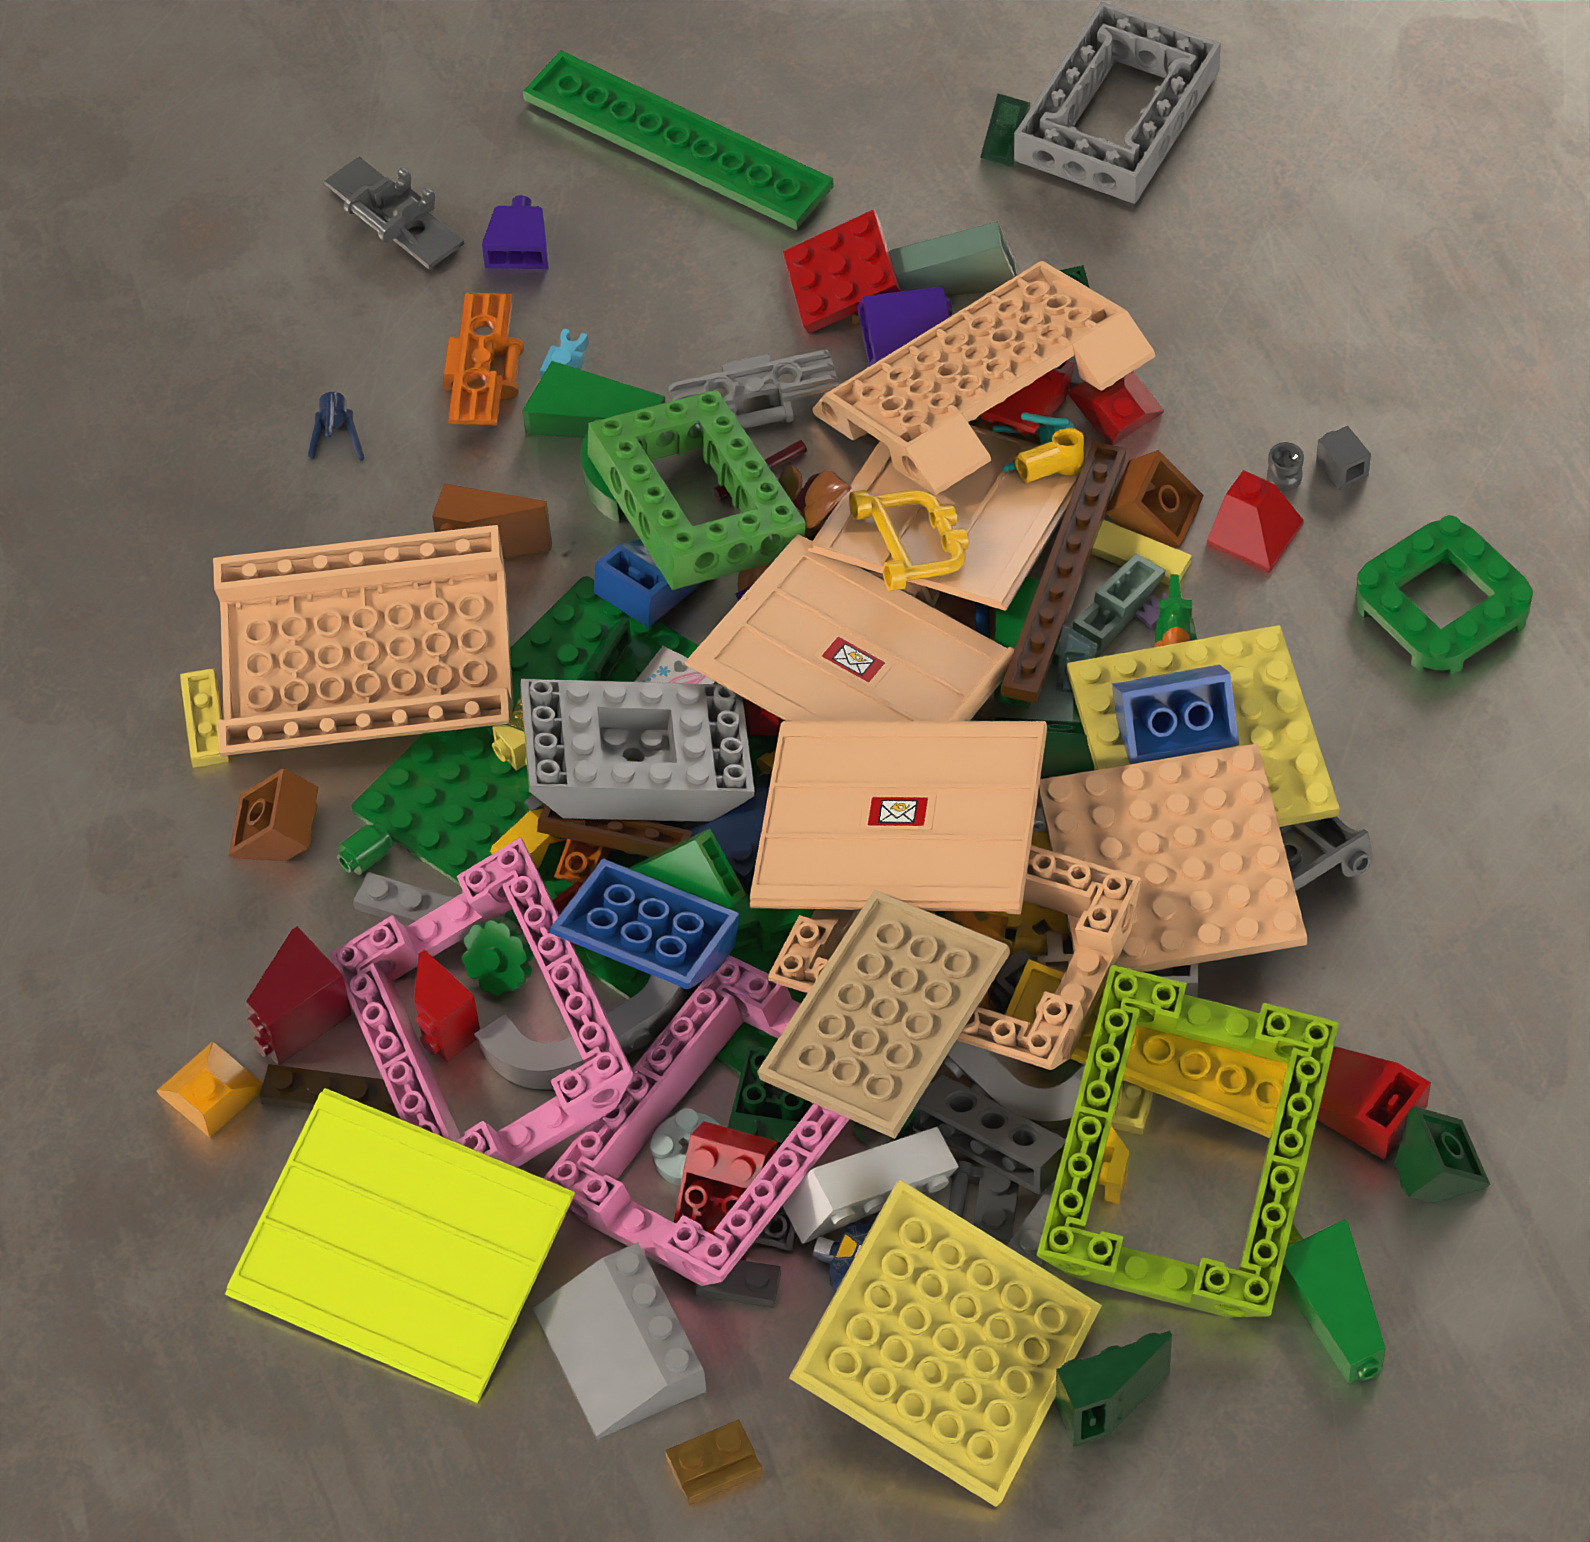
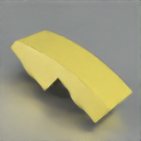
M504 724L492 726L494 736L492 747L498 758L503 762L507 760L516 771L527 765L524 732Z

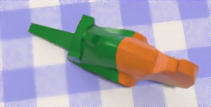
M1171 574L1168 599L1160 600L1155 647L1197 640L1194 620L1192 618V600L1181 598L1178 574Z

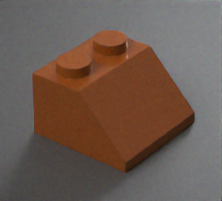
M1157 450L1129 460L1109 502L1106 514L1120 527L1176 549L1181 546L1204 495Z
M283 768L240 794L228 856L234 859L287 861L300 852H304L312 841L311 829L313 817L318 807L316 800L319 787Z

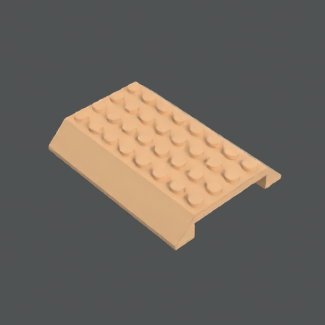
M498 525L213 558L214 590L220 601L224 719L218 720L220 756L510 724L514 702L506 573Z

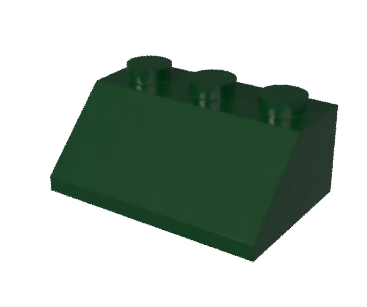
M1004 717L988 718V721H1046L1047 734L1040 779L1095 770L1082 722Z

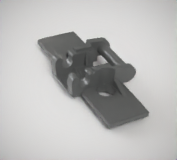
M358 157L324 180L325 185L345 201V211L349 214H356L378 232V237L383 242L395 241L428 269L464 245V240L429 213L435 209L434 192L428 187H424L421 191L423 195L421 197L411 189V174L403 167L398 170L399 178L395 183L390 178L384 177L361 157ZM374 212H378V213H379L380 215H382L388 222H385L382 218H380V217H379L376 213H374ZM412 227H422L425 229L418 235H412L408 231Z

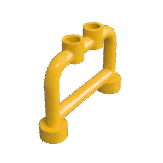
M867 490L850 492L849 507L853 519H867L872 514L894 561L885 562L883 565L884 582L889 591L905 589L906 581L947 575L956 572L963 566L965 561L964 550L968 549L969 539L965 528L953 529L952 527L956 526L957 515L953 505L942 506L934 495L922 490H906L869 496ZM919 504L926 507L929 511L931 526L933 529H938L941 535L943 550L945 553L949 552L951 558L912 565L885 508Z

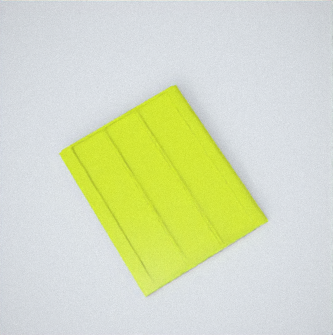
M324 1088L323 1092H320L235 1268L226 1287L225 1295L478 1404L575 1196V1192Z

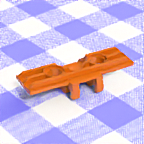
M465 293L459 337H449L443 376V388L447 391L452 390L448 422L451 424L497 425L500 399L515 398L519 393V385L516 381L519 356L524 351V342L518 338L508 337L513 300L512 294ZM484 326L493 329L488 335L482 336L475 333L478 328ZM506 356L502 378V375H497L496 371H491V362H495L496 357Z

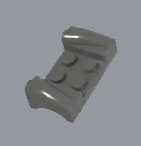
M1338 817L1279 827L1295 891L1334 866L1347 877L1362 874L1370 866L1372 849L1369 833L1365 829L1356 831L1349 828Z

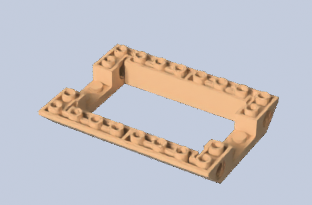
M1031 845L1023 901L1080 918L1075 928L1078 947L1055 994L1044 992L1036 1009L1037 1017L1032 1028L1028 1022L977 1007L957 1038V1041L1049 1070L1070 1059L1106 985L1111 964H1116L1130 934L1141 884L1140 877ZM815 909L811 919L799 915L768 975V981L808 993L861 910Z

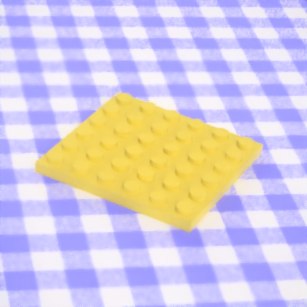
M1280 625L1067 663L1066 671L1083 729L1087 735L1088 746L1096 770L1130 765L1116 720L1112 683L1220 664L1231 674L1239 745L1221 749L1258 743L1279 827L1332 818L1339 815L1340 807Z
M899 1180L894 1185L789 1379L996 1507L1002 1502L1056 1397V1369L1062 1367L1067 1361L1075 1359L1102 1305L907 1183Z

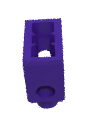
M518 195L512 199L511 206H497L494 208L482 242L485 268L549 270L543 210L539 206H532V201L529 197Z

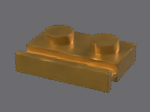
M739 1419L665 1450L666 1458L681 1490H683L689 1506L763 1475V1467L759 1463L753 1446Z

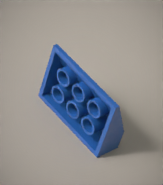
M602 859L550 927V933L680 987L690 989L717 971L735 947L739 913Z

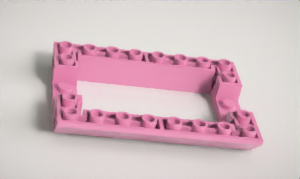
M521 837L457 875L463 893L407 927L391 915L329 953L334 966L343 974L348 999L400 1119L516 1168L615 1110L634 1074L572 942L550 933V927L559 915ZM513 909L585 1064L573 1071L568 1069L550 1080L557 1096L498 1132L483 1120L465 1131V1135L461 1138L393 981L418 966V955L424 949L433 957L462 940L470 933L472 926L500 917Z
M730 955L717 971L704 979L632 1068L634 1074L616 1109L584 1127L543 1178L575 1192V1196L568 1209L582 1222L626 1246L638 1242L645 1256L701 1286L723 1282L849 1121V1118L814 1103L714 1230L716 1236L704 1231L701 1224L684 1215L677 1223H674L631 1200L624 1184L617 1179L742 1023L746 1022L779 1039L801 1004L792 1000L786 986L768 981L769 974Z

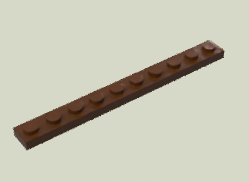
M1092 441L1001 685L1002 696L1037 703L1126 458V448Z

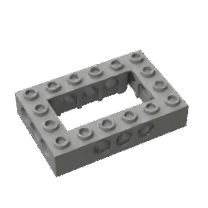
M1100 2L1014 133V161L1136 204L1220 70L1221 43ZM1116 61L1165 78L1161 86L1157 85L1154 89V97L1147 108H1142L1140 111V119L1133 130H1128L1126 133L1124 147L1110 143L1104 137L1099 139L1079 132L1074 127Z

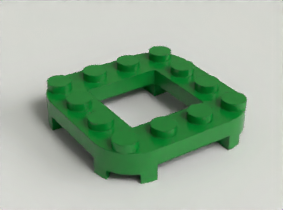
M1452 515L1444 516L1441 520L1423 526L1367 562L1358 572L1356 586L1357 609L1361 616L1365 618L1371 615L1412 655L1411 665L1420 671H1423L1424 667L1434 670H1449L1450 674L1462 670L1464 660L1511 629L1516 633L1520 632L1526 625L1533 596V589L1527 579L1473 528L1462 523L1459 518ZM1440 561L1445 565L1453 562L1489 596L1488 599L1442 629L1399 589V587Z

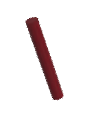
M799 440L766 458L765 462L771 471H774L806 453V445L802 440ZM719 484L712 489L718 500L730 495L724 485L720 486Z

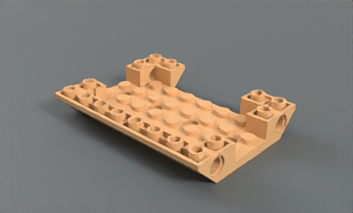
M1040 261L824 394L812 410L815 416L853 441L869 433L886 444L889 448L893 467L936 496L991 461L990 454L969 425V421L976 419L980 414L1003 402L1007 397L1023 387L1032 384L1036 379L1059 367L1074 355L1080 378L1101 391L1113 385L1133 370L1140 368L1156 356L1153 348L1126 309L1048 263Z

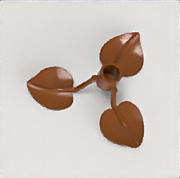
M787 465L777 480L793 502L801 492L802 475L799 469L792 465ZM829 470L821 472L810 485L805 496L806 507L803 509V512L797 509L806 522L805 538L811 541L814 540L824 525L825 521L822 519L852 489L849 484ZM772 562L740 571L737 582L738 592L752 586Z

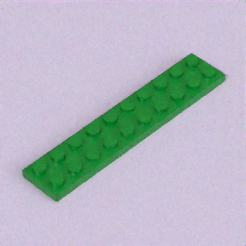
M562 50L523 90L525 101L795 230L802 225L834 188L832 177Z

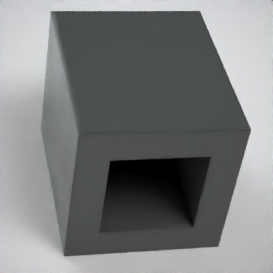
M1348 425L1337 431H1330L1318 439L1316 462L1339 490L1369 476L1371 453Z

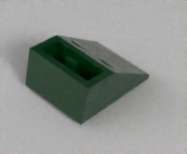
M748 1046L727 1128L778 1141L777 1151L814 1103L760 1080L757 1071L772 1049Z
M1171 1331L1161 1334L1149 1333L1139 1338L1137 1342L1122 1347L1118 1345L1110 1346L1102 1350L1099 1355L1084 1360L1075 1358L1056 1369V1408L1073 1447L1111 1434L1170 1373Z

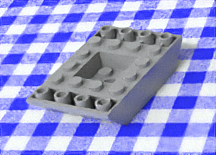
M521 679L529 792L562 818L711 822L754 797L755 791L743 698L723 685ZM627 758H635L640 762L627 761Z

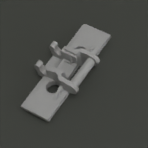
M826 349L771 361L769 354L728 362L722 364V372L669 383L667 388L671 401L713 391L718 388L726 389L727 395L723 399L744 429L786 420L787 423L794 421V415L790 400L829 392L840 384L829 350ZM783 374H792L796 377L790 383H783L778 380ZM766 395L770 406L773 405L775 407L740 415V412H744L743 401L748 398Z

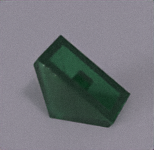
M997 93L980 158L1013 167L1015 163L1014 133L1029 112L1030 102Z

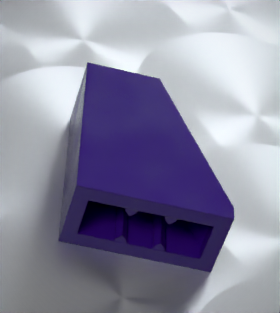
M943 286L863 296L857 309L868 366L870 367L952 316V303L949 297H945Z

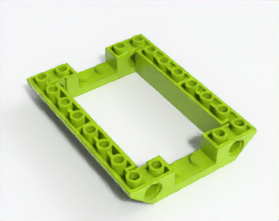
M1111 964L1037 1256L1073 1278L1223 1317L1271 1316L1339 1022L1263 1003L1260 1013L1205 1000L1184 994L1187 983ZM1136 1025L1287 1063L1239 1270L1225 1267V1262L1205 1257L1201 1258L1200 1264L1197 1266L1122 1246L1124 1236L1105 1231L1097 1234L1085 1230Z

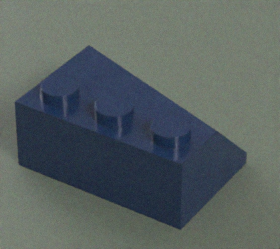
M762 774L754 779V797L714 821H687L678 827L693 831L692 837L710 828L745 893L749 896L772 774Z

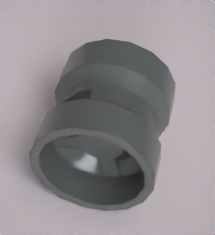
M1282 442L1270 449L1267 480L1274 483L1280 491H1291L1301 484L1304 454L1301 448L1294 443Z

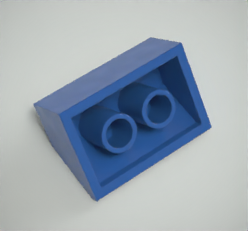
M1220 664L1112 683L1116 720L1130 764L1239 745L1231 674Z

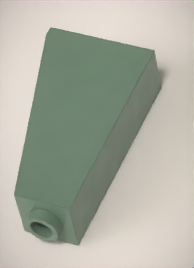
M998 221L889 250L901 291L943 286L945 295L986 293L995 290L1018 275L1017 263Z

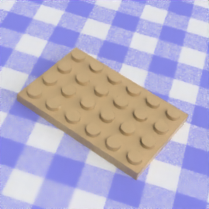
M874 890L757 1071L760 1080L895 1139L1010 954L1009 946Z

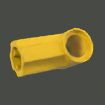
M1060 429L1053 434L1052 442L1019 453V455L1015 456V467L1019 472L1020 478L1027 484L1054 473L1062 475L1080 473L1085 462L1084 435L1077 429Z

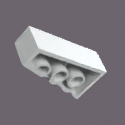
M934 1127L811 1169L782 1206L802 1244L844 1227L849 1223L881 1211L894 1185L899 1180H902L921 1193L925 1191L934 1193L949 1184L948 1178L959 1166L938 1127Z

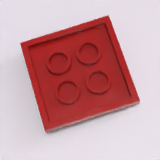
M874 209L783 251L803 327L809 334L858 312L857 306L863 296L901 292L881 222Z

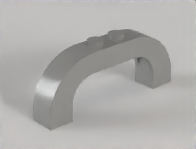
M651 975L646 986L638 994L606 1013L624 1054L627 1055L633 1050L645 1047L652 1038L660 1034L686 1003L690 989H685ZM507 1014L475 1033L480 1051L492 1068L507 1080L527 1088L554 1089L550 1080L568 1069L573 1071L585 1064L572 1035L557 1042H537L524 1036Z
M957 1040L947 1054L946 1059L942 1062L958 1079L964 1074L973 1083L969 1089L996 1101L998 1104L1019 1115L1025 1116L1045 1129L1070 1127L1086 1064L1085 1062L1066 1082L1052 1088L1043 1089L1034 1088L1019 1081L988 1050Z

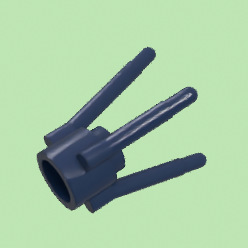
M328 392L319 399V412L315 413V425L308 451L309 458H314L322 425H325L326 437H331L333 428L342 426L343 422L347 424L358 460L363 461L365 458L353 421V411L347 409V400L341 393Z

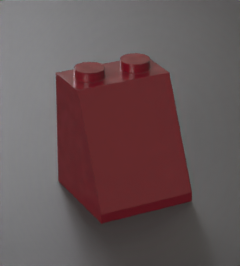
M298 926L290 931L246 1001L250 1015L247 1018V1022L255 1034V1037L252 1038L253 1044L263 1057L269 1055L278 1065H281L352 1015L343 974Z

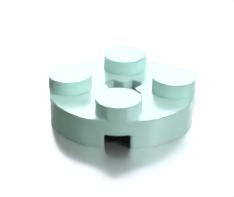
M685 1108L659 1125L653 1134L650 1148L655 1169L663 1179L674 1185L681 1186L686 1155L682 1154L683 1145L689 1144L690 1135L703 1121L720 1125L716 1120L705 1114L696 1113L692 1109Z

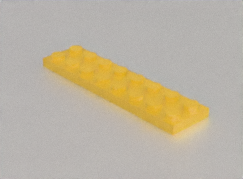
M1028 959L1005 1015L1028 1022L1032 1028L1037 1017L1036 1009L1044 992L1055 994L1065 973ZM1103 989L1070 1058L1082 1064L1087 1060L1105 989ZM1136 1025L1123 1080L1270 1138L1287 1063Z

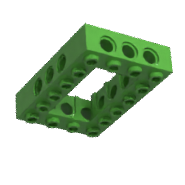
M718 390L588 423L587 455L672 590L769 564L780 555L797 534L805 537L806 522ZM703 447V460L706 464L710 463L718 475V483L720 486H725L733 498V506L739 508L742 513L692 526L652 463L656 459L678 454V456L685 455L686 451Z

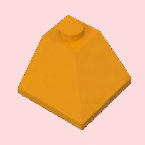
M211 1042L163 1084L157 1092L210 1138L260 1094L263 1083L215 1042Z

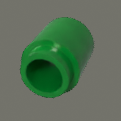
M380 823L367 824L338 845L339 854H337V859L347 872L351 873L353 871L360 875L387 856L389 849L393 847L394 843L390 834Z

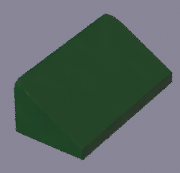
M623 617L607 631L577 678L578 681H607L632 641L628 618Z

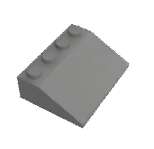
M638 1242L601 1258L533 1307V1312L597 1440L707 1392L704 1369Z

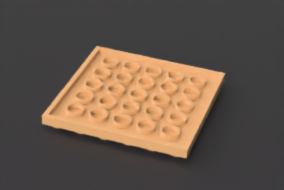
M1258 743L1040 779L1038 794L1051 851L1137 876L1141 879L1131 931L1116 961V966L1148 972L1307 945V934ZM1066 914L1075 953L1078 947L1075 928L1080 918Z

